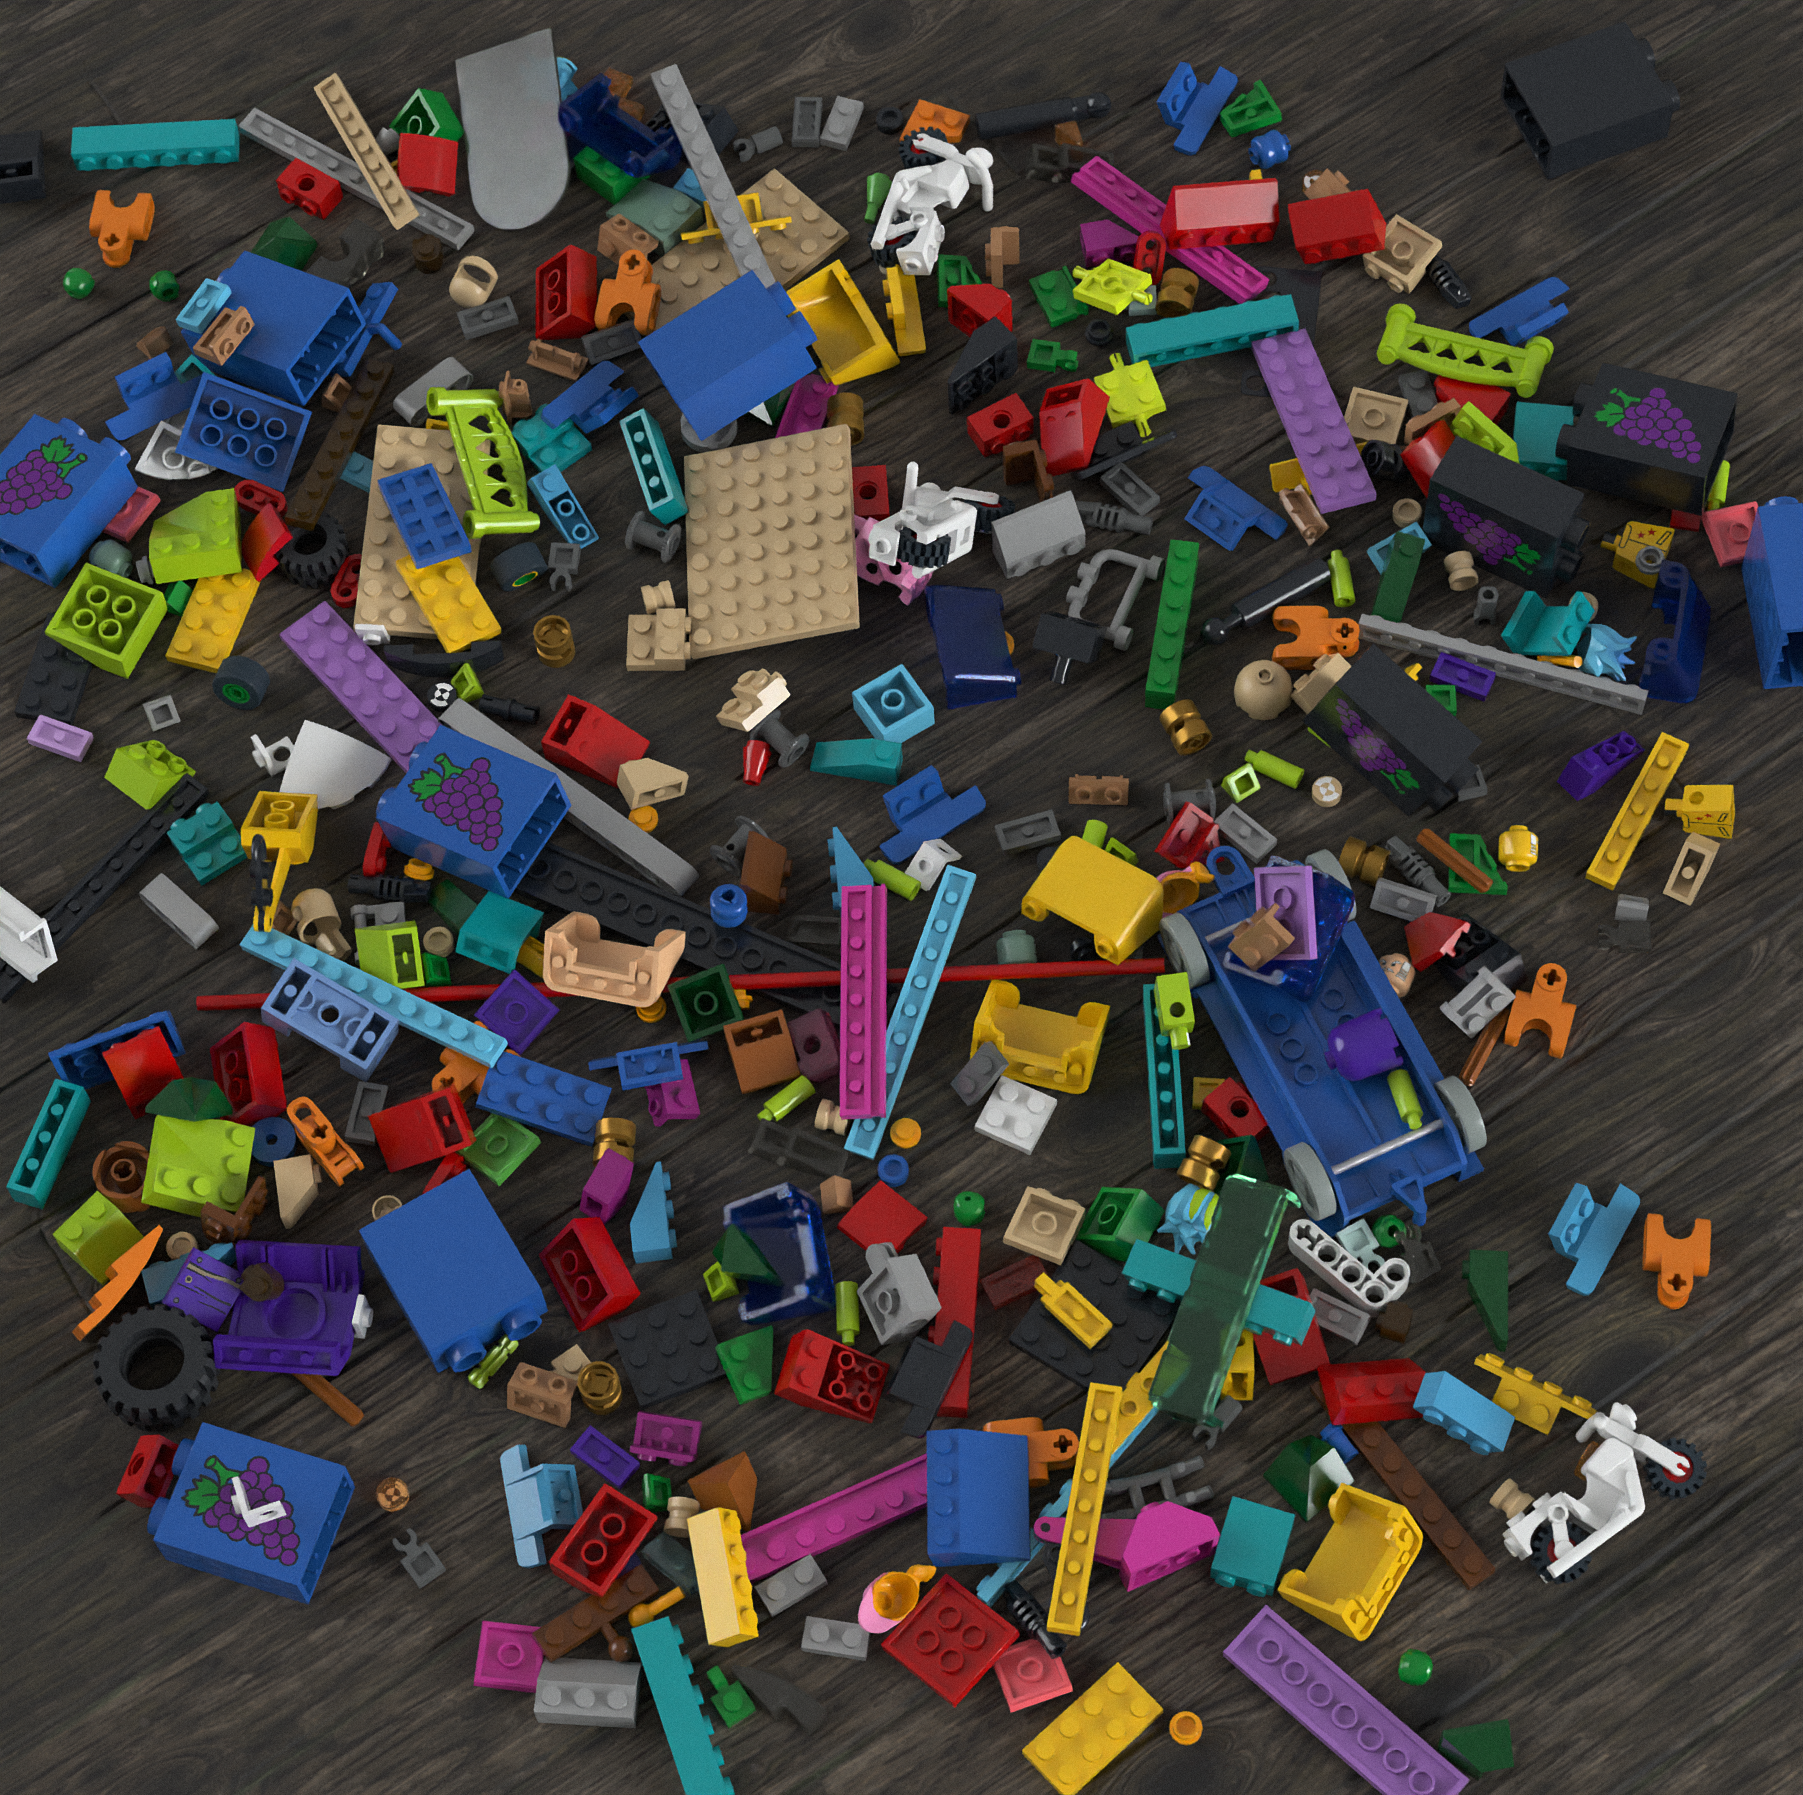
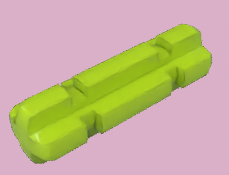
M504 1334L498 1341L499 1345H494L480 1361L479 1368H474L468 1375L470 1383L479 1389L483 1388L489 1381L487 1379L488 1376L492 1377L508 1359L507 1354H512L519 1345L517 1340L511 1341Z

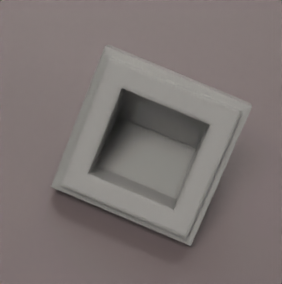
M171 694L143 704L152 731L181 722Z
M1618 894L1614 920L1645 925L1649 900L1643 897Z

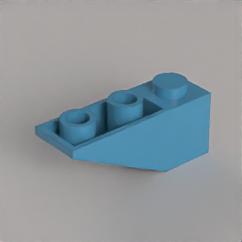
M556 464L532 477L527 482L538 504L567 543L580 544L582 549L599 539Z
M832 827L833 839H828L829 857L835 856L836 865L830 866L831 883H837L838 892H832L833 909L840 910L841 919L842 886L872 885L873 887L874 883L872 875L837 827Z
M661 1161L655 1163L630 1222L632 1250L636 1264L673 1259L672 1248L677 1247L676 1231L669 1228V1219H674L672 1200H666V1191L671 1190L669 1171L663 1172Z
M232 1242L228 1244L217 1243L208 1250L202 1251L228 1266L237 1260L236 1250ZM190 1252L181 1255L179 1259L173 1261L155 1262L149 1268L141 1271L149 1304L153 1310H155L156 1304L165 1305L162 1303V1300Z

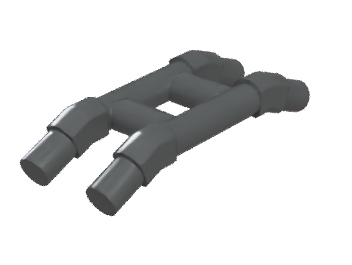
M1199 1455L1189 1460L1169 1465V1467L1124 1479L1107 1481L1104 1495L1113 1496L1128 1491L1133 1508L1103 1513L1100 1519H1137L1138 1514L1141 1513L1140 1510L1146 1506L1141 1487L1155 1483L1160 1484L1164 1500L1158 1501L1159 1505L1169 1501L1182 1507L1190 1508L1214 1497L1210 1485L1176 1496L1172 1479L1182 1478L1191 1474V1472L1204 1468L1205 1464L1202 1457Z

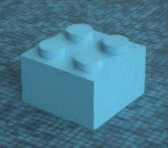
M903 664L852 692L854 710L875 739L902 743L935 724L933 705Z

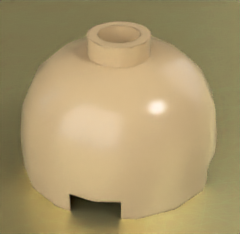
M1259 660L1248 664L1241 670L1236 679L1234 687L1236 705L1249 713V717L1253 719L1269 720L1277 718L1279 713L1291 705L1292 698L1290 695L1293 692L1290 675L1284 667L1274 661Z

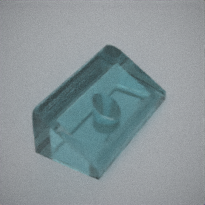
M662 1532L642 1549V1555L646 1560L692 1596L698 1590L693 1554L667 1533Z

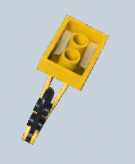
M259 791L241 827V845L248 859H252L250 877L255 879L256 888L253 887L251 894L252 906H255L253 927L256 932H271L274 915L290 864L296 865L304 862L308 863L314 848L318 816V794ZM277 861L271 887L268 888L267 879H270L272 874L271 862Z

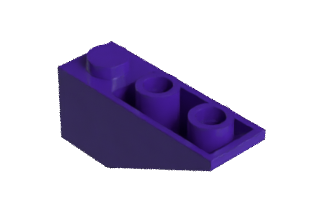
M1622 731L1571 757L1557 782L1575 800L1579 801L1599 790L1642 755L1645 749L1632 736Z

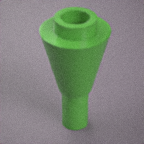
M874 173V175L867 177L868 207L864 222L868 224L875 223L878 209L886 199L892 185V181L889 180L890 178L883 173Z

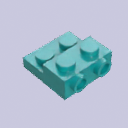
M543 404L537 409L536 416L528 421L525 419L518 421L511 433L521 454L539 473L555 464L559 471L562 472L592 451V445L574 426L570 418H567L558 427L550 428L541 419L542 410L548 405Z
M218 801L212 805L210 803L202 804L196 810V815L188 820L184 818L176 820L171 825V830L167 832L171 844L201 886L248 858L241 845V836Z

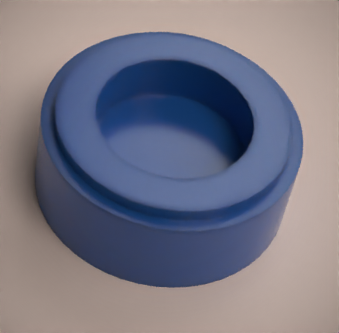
M896 1154L887 1155L882 1158L878 1164L880 1181H883L889 1187H898L904 1184L909 1176L907 1161L902 1156Z

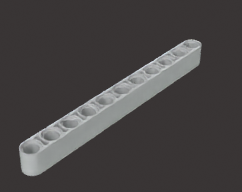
M456 699L437 719L438 722L447 728L556 773L571 803V807L563 818L661 889L682 897L699 878L698 872L687 861L462 699Z

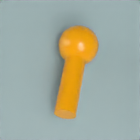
M1537 655V661H1548L1555 666L1561 665L1578 668L1583 662L1581 656Z
M678 1586L648 1605L644 1603L636 1605L628 1613L629 1623L636 1628L653 1622L655 1615L686 1597L683 1589Z

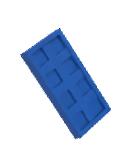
M432 463L377 480L378 488L416 569L472 552L471 544Z
M503 1051L493 1068L489 1067L475 1107L592 1147L595 1139L596 1123L602 1119L612 1088Z

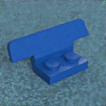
M1179 63L1156 101L1165 124L1182 130L1173 145L1176 151L1189 156L1195 155L1237 85L1238 79L1235 74L1220 66L1210 84L1207 85L1197 82L1190 63Z
M1550 277L1470 321L1469 332L1473 337L1481 339L1499 330L1510 345L1515 347L1557 324L1569 313L1564 303L1554 308L1548 301L1567 292L1570 288L1559 278Z
M164 352L115 376L119 392L129 410L105 421L106 426L115 439L125 440L190 408L203 374L180 384L174 373L172 362L168 354Z
M601 361L542 410L541 419L550 428L554 429L567 418H570L587 434L606 424L639 395L633 387L623 392L620 388L614 391L609 384L625 371L609 361Z
M1201 466L1190 473L1188 479L1204 490L1197 497L1185 520L1227 550L1233 551L1246 529L1253 525L1275 540L1285 533L1288 523L1283 518L1210 467Z
M930 765L883 795L890 819L900 833L879 846L880 850L892 864H901L917 854L924 841L941 839L982 813L986 805L985 799L975 785L952 800L944 792L938 771Z
M707 1040L680 1044L673 1042L618 1052L615 1056L589 1061V1071L618 1066L623 1090L683 1080L679 1054L709 1049Z

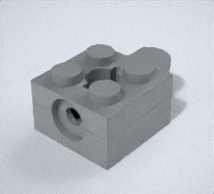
M891 1242L872 1244L868 1247L865 1257L873 1274L862 1284L857 1293L881 1345L912 1340L942 1308L938 1297L927 1278L917 1254L898 1256Z

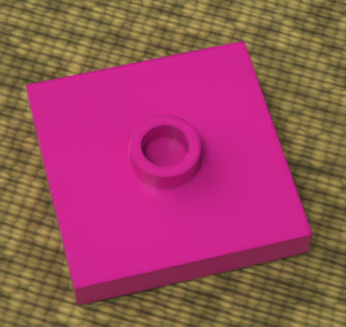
M482 1620L474 1686L536 1693L537 1679L543 1664L544 1654L532 1638V1633L541 1627Z

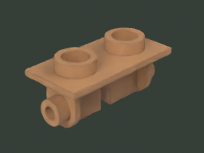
M537 339L536 341L532 340L529 344L528 350L532 353L526 364L577 382L589 358L580 356L577 352L572 353L543 343L542 340Z
M506 371L505 381H501L499 384V398H503L502 413L507 415L508 424L512 425L513 418L528 419L532 415L533 410L529 399L527 383L521 379H511L510 371Z
M1299 484L1293 491L1285 488L1279 492L1280 503L1283 504L1308 545H1313L1330 528L1324 517L1320 514V511L1302 484Z
M1075 774V777H1069V804L1128 805L1129 778H1123V775H1120V777L1102 776V779H1096V776H1078V774Z

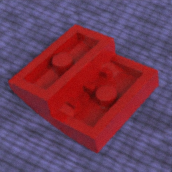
M401 133L399 136L397 176L406 190L417 193L429 191L447 197L454 195L458 142L427 135Z
M1444 419L1435 422L1422 437L1413 440L1400 454V457L1426 498L1428 496L1430 478L1455 439L1454 434Z
M270 502L255 517L241 543L242 556L255 580L258 582L279 564L275 554L293 538L279 511Z
M879 1181L850 1209L838 1223L837 1228L865 1251L872 1244L891 1242L898 1254L903 1250L905 1242L925 1226L928 1217L883 1181Z

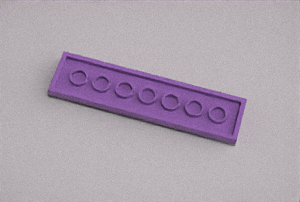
M1306 329L1252 341V352L1320 514L1375 501L1376 491Z
M323 601L279 634L280 638L400 768L407 773L410 756L415 747L423 741L429 742L442 724L437 721V718L362 639H359L358 635L326 601Z
M1267 1605L1263 1607L1223 1651V1656L1382 1795H1458L1467 1785L1469 1779Z

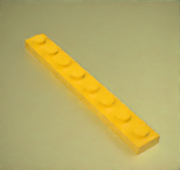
M1090 1382L1047 1621V1631L1080 1636L1122 1397V1387Z

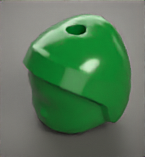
M81 268L68 270L63 278L64 290L75 299H82L88 296L95 285V280L91 274Z
M158 271L149 281L150 291L155 298L168 302L178 297L180 286L171 271Z
M964 1191L955 1197L953 1204L954 1215L961 1225L970 1227L971 1225L979 1224L984 1219L985 1202L983 1196L977 1192Z
M1384 1214L1377 1218L1371 1229L1379 1245L1384 1248H1392L1401 1244L1407 1233L1404 1222L1393 1214Z
M1407 1649L1400 1659L1398 1668L1399 1679L1413 1686L1425 1684L1432 1674V1659L1423 1651Z

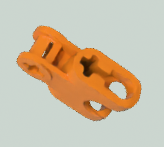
M110 190L97 191L90 216L89 230L91 237H99L98 245L103 251V260L109 267L119 268L129 262L134 240H148L155 211L151 193H138L135 201L130 206L119 208L115 207L110 196Z
M636 249L626 251L619 260L616 280H603L594 319L598 330L616 325L618 318L626 312H635L634 325L640 334L650 335L654 332L661 302L660 284L651 283L653 267L641 251Z
M1280 606L1273 612L1272 621L1278 631L1293 633L1298 637L1292 643L1277 645L1273 651L1272 661L1284 667L1285 670H1315L1316 668L1313 664L1324 654L1339 653L1343 658L1353 656L1359 649V625L1350 618H1329L1328 610L1321 606Z
M1548 963L1540 967L1535 978L1532 993L1516 990V998L1513 1001L1503 1039L1504 1044L1516 1047L1525 1031L1539 1029L1550 1040L1549 1056L1562 1059L1577 1005L1562 1001L1567 983V974L1560 965ZM1548 981L1554 982V983H1553V986H1552V985H1548L1547 982H1548Z
M481 1021L474 1022V1024L489 1030ZM446 1047L440 1056V1061L446 1067L433 1078L432 1090L434 1091L454 1083L463 1104L474 1093L479 1096L489 1067ZM507 1049V1050L505 1051V1052H508V1053H511V1054H513V1055H516V1056L521 1057L520 1055H518V1054H517L514 1050H512V1049Z
M302 1096L293 1100L288 1105L287 1114L295 1127L299 1141L339 1187L344 1184L343 1178L353 1170L361 1171L364 1169V1165L359 1157L334 1131L329 1120L313 1101ZM300 1108L311 1110V1115L301 1121L295 1116Z
M1648 1213L1644 1225L1643 1271L1658 1272L1657 1297L1666 1308L1679 1309L1687 1303L1689 1293L1692 1290L1693 1276H1708L1711 1241V1221L1709 1219L1697 1218L1695 1226L1691 1231V1236L1685 1239H1676L1665 1231L1661 1214Z
M1028 1417L988 1422L982 1429V1431L1028 1436L1029 1488L1047 1485L1049 1483L1048 1471L1069 1469L1076 1465L1079 1441L1075 1433L1068 1429L1044 1431L1043 1420L1040 1418ZM1067 1445V1452L1061 1453L1060 1446Z

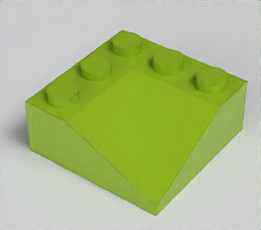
M234 488L205 492L154 521L149 538V560L156 584L242 572L241 514Z
M85 563L46 628L45 634L99 668L128 679L168 611L164 594L148 586Z
M157 1115L155 1117L141 1203L201 1218V1210L208 1201L235 1215L245 1198L255 1128L227 1120L207 1119L193 1122Z

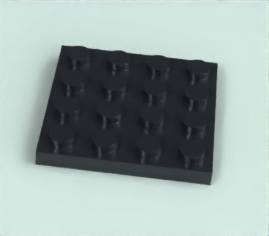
M1077 1240L1064 1258L1062 1265H1059L1051 1277V1280L1055 1283L1059 1280L1064 1283L1068 1282L1113 1324L1112 1329L1089 1349L1045 1308V1305L1040 1301L1043 1297L1040 1293L1010 1336L1009 1344L1089 1392L1090 1382L1122 1387L1123 1393L1127 1388L1126 1385L1130 1378L1136 1372H1141L1182 1311L1183 1303L1175 1300L1174 1303L1167 1302L1157 1296L1158 1292L1147 1289L1146 1292H1141L1128 1285L1129 1281L1122 1274L1123 1267Z

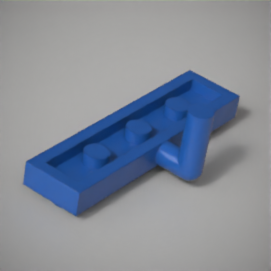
M392 282L373 283L368 288L366 296L359 307L366 325L329 372L330 377H333L334 374H338L340 377H350L372 336L375 334H379L394 351L402 346V342L388 327L380 323L398 291V288Z

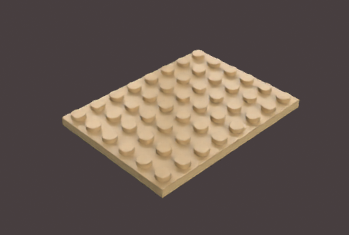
M847 424L684 456L685 501L689 513L686 514L688 617H692V632L689 634V642H691L690 655L693 659L860 628L850 428Z

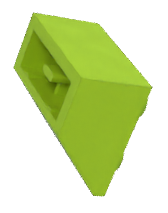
M153 739L117 748L104 778L148 810L186 773L193 777L196 771L189 767L184 759L168 751L163 743Z
M415 920L355 928L360 970L400 989L425 986Z

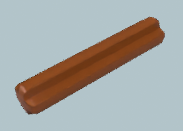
M1423 829L1417 836L1416 840L1480 893L1487 892L1492 886L1493 881L1430 829Z
M1504 1008L1496 1015L1480 1034L1459 1074V1079L1466 1086L1471 1087L1474 1085L1509 1019L1510 1011Z
M291 1373L351 1426H356L363 1419L364 1414L362 1410L321 1375Z

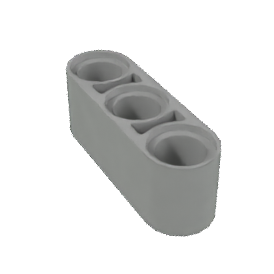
M448 357L402 391L395 398L393 408L411 426L417 427L423 424L427 418L432 417L426 405V396L430 387H444L446 390H467L473 382V375L454 357Z
M162 873L139 892V896L144 903L195 949L200 947L219 929L209 914Z

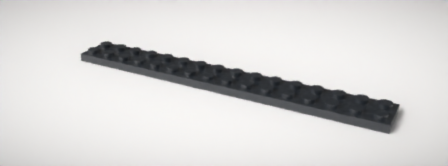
M548 841L513 891L567 915L573 911L592 915L600 924V929L646 948L648 946L654 947L656 936L665 929L685 931V947L678 962L702 972L720 964L725 965L728 975L841 971L840 963L747 924L741 923L734 928L721 927L714 922L710 909ZM887 984L886 1023L901 993L900 988ZM841 986L745 989L840 1029Z

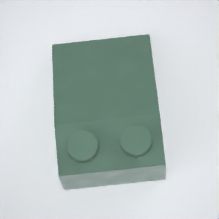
M646 179L638 183L606 212V216L609 219L617 214L623 215L655 238L659 243L658 247L653 251L660 257H663L683 241L681 233L695 231L703 225L700 205L681 191Z

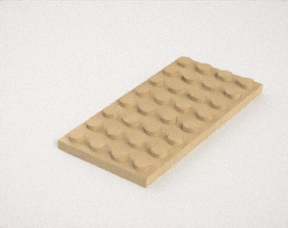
M775 168L743 193H759L763 219L791 216L792 222L786 223L787 228L770 231V226L760 227L759 233L754 234L775 281H779L784 290H787L850 239L849 232ZM707 222L697 230L708 229ZM715 235L704 236V242L688 244L687 239L683 240L652 264L653 276L651 283L660 284L661 302L654 331L741 277L724 239L716 240ZM635 312L624 313L630 320H635Z
M378 424L353 625L354 632L355 624L384 625L388 635L438 639L396 567V560L409 555V552L378 488L377 480L432 463L462 525L465 511L473 510L450 431ZM485 440L476 449L490 455L491 440ZM488 469L483 473L488 475ZM481 538L468 539L472 552L459 556L475 585Z

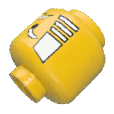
M1511 826L1509 831H1505L1500 835L1498 859L1506 866L1507 870L1523 872L1529 870L1530 866L1536 863L1538 858V837L1533 832L1528 831L1526 826Z

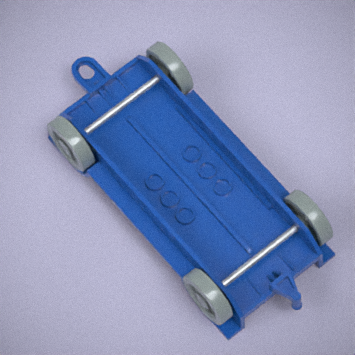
M1230 846L1216 847L1209 853L1206 867L1209 873L1215 876L1213 883L1219 893L1162 918L1159 923L1160 934L1157 935V939L1175 972H1187L1190 994L1193 998L1200 999L1282 1150V1157L1288 1177L1308 1218L1333 1239L1336 1237L1337 1232L1349 1226V1220L1389 1202L1398 1200L1413 1211V1224L1423 1226L1426 1223L1427 1212L1423 1187L1452 1174L1460 1182L1484 1171L1474 1151L1485 1147L1487 1136L1483 1119L1472 1095L1459 1078L1449 1076L1444 1079L1355 920L1348 923V921L1356 916L1355 898L1341 865L1330 851L1322 849L1308 855L1305 865L1298 860L1283 865L1312 866L1317 959L1270 960L1253 972L1228 945L1235 937L1232 933L1234 929L1244 920L1249 923L1251 921L1250 918L1257 911L1255 877L1239 851ZM1220 857L1228 858L1235 866L1234 872L1230 875H1222L1218 872L1216 860ZM1376 1008H1381L1382 1014L1380 1019H1388L1399 1045L1393 1049L1396 1057L1402 1056L1403 1065L1358 1081L1344 1079L1336 1068L1330 1070L1324 1057V1052L1329 1051L1327 1038L1330 1031L1342 1023ZM1404 1069L1410 1075L1423 1111V1116L1420 1118L1422 1126L1418 1129H1410L1409 1124L1401 1120L1387 1081V1076L1393 1071Z

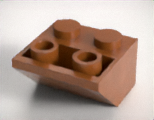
M782 1009L723 1026L726 1044L742 1094L791 1081L801 1076Z

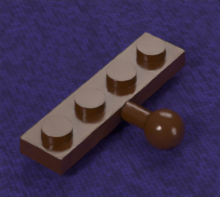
M642 1564L615 1580L603 1597L591 1595L533 1632L532 1638L548 1661L552 1663L601 1631L609 1643L608 1652L610 1657L616 1662H626L633 1656L634 1645L629 1638L620 1636L612 1624L627 1615L636 1605L646 1603L657 1596L659 1588Z

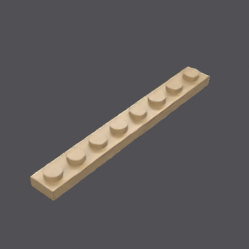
M334 73L315 86V92L392 225L398 230L419 216V212L339 76Z

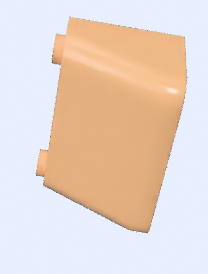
M573 911L545 931L543 980L551 990L637 1007H648L660 997L685 947L686 932L665 929L656 936L654 947L648 946L647 948L600 939V924L597 919L592 915Z

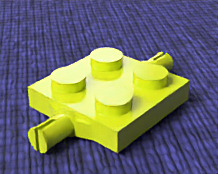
M1109 258L1099 267L1092 270H1086L1080 266H1076L1073 269V277L1082 280L1073 289L1074 299L1118 315L1132 301H1138L1145 305H1149L1152 302V294L1144 292L1152 284L1151 274Z
M1115 353L1116 359L1114 354H1112L1109 359L1114 370L1094 377L1095 384L1110 397L1106 413L1111 426L1114 429L1132 421L1133 424H1136L1140 437H1145V433L1148 436L1151 434V430L1146 420L1152 415L1166 411L1165 402L1149 362L1144 360L1125 366L1120 353Z

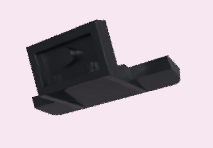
M1132 421L1099 435L1095 442L1088 468L1073 472L1071 475L1074 480H1081L1093 474H1101L1120 462H1128L1146 454L1156 446L1178 437L1176 430L1170 429L1143 441Z
M954 1320L941 1346L917 1336L908 1342L882 1397L893 1404L900 1399L912 1405L900 1434L917 1439H922L927 1435V1431L930 1430L973 1339V1334L969 1327Z

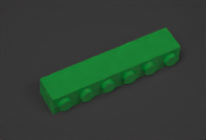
M1170 539L1145 690V707L1165 710L1176 702L1199 561V543Z

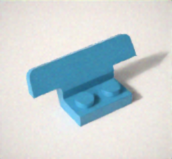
M1576 1183L1548 1233L1556 1253L1577 1263L1566 1286L1580 1295L1587 1296L1593 1292L1640 1205L1639 1196L1621 1183L1607 1208L1594 1203L1587 1186Z
M516 1445L503 1452L500 1462L517 1561L520 1566L529 1569L547 1564L542 1534L550 1529H572L583 1514L574 1465L540 1464L530 1469L526 1445Z

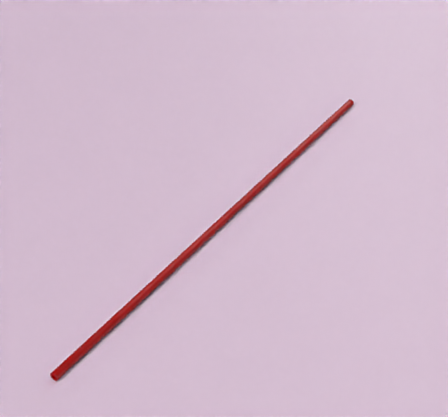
M1164 958L1125 959L1119 965L1109 960L944 966L939 982L1165 973ZM909 968L887 969V984L904 983ZM841 971L728 975L734 990L841 986ZM670 977L662 993L670 992L667 985L687 977ZM545 982L531 983L545 997L578 996L551 990ZM501 984L411 987L402 990L428 1002L487 1000ZM270 993L197 996L196 1005L198 1011L260 1009Z

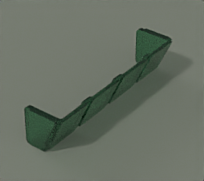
M1236 1173L1226 1177L1211 1218L1210 1230L1206 1232L1190 1276L1191 1283L1188 1290L1184 1293L1168 1338L1169 1344L1162 1354L1148 1393V1400L1151 1401V1405L1172 1418L1211 1428L1223 1427L1224 1422L1213 1416L1271 1249L1286 1207L1301 1208L1302 1201L1297 1198V1195L1288 1189Z

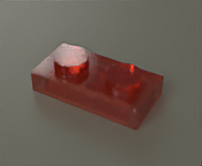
M1031 1255L981 1279L980 1284L994 1310H997L1037 1291L1034 1287V1281L1043 1272L1048 1277L1049 1275L1039 1257Z

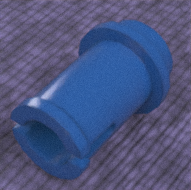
M1331 1423L1320 1432V1435L1323 1437L1321 1440L1333 1446L1343 1463L1346 1464L1359 1452L1342 1432L1343 1426L1332 1425Z

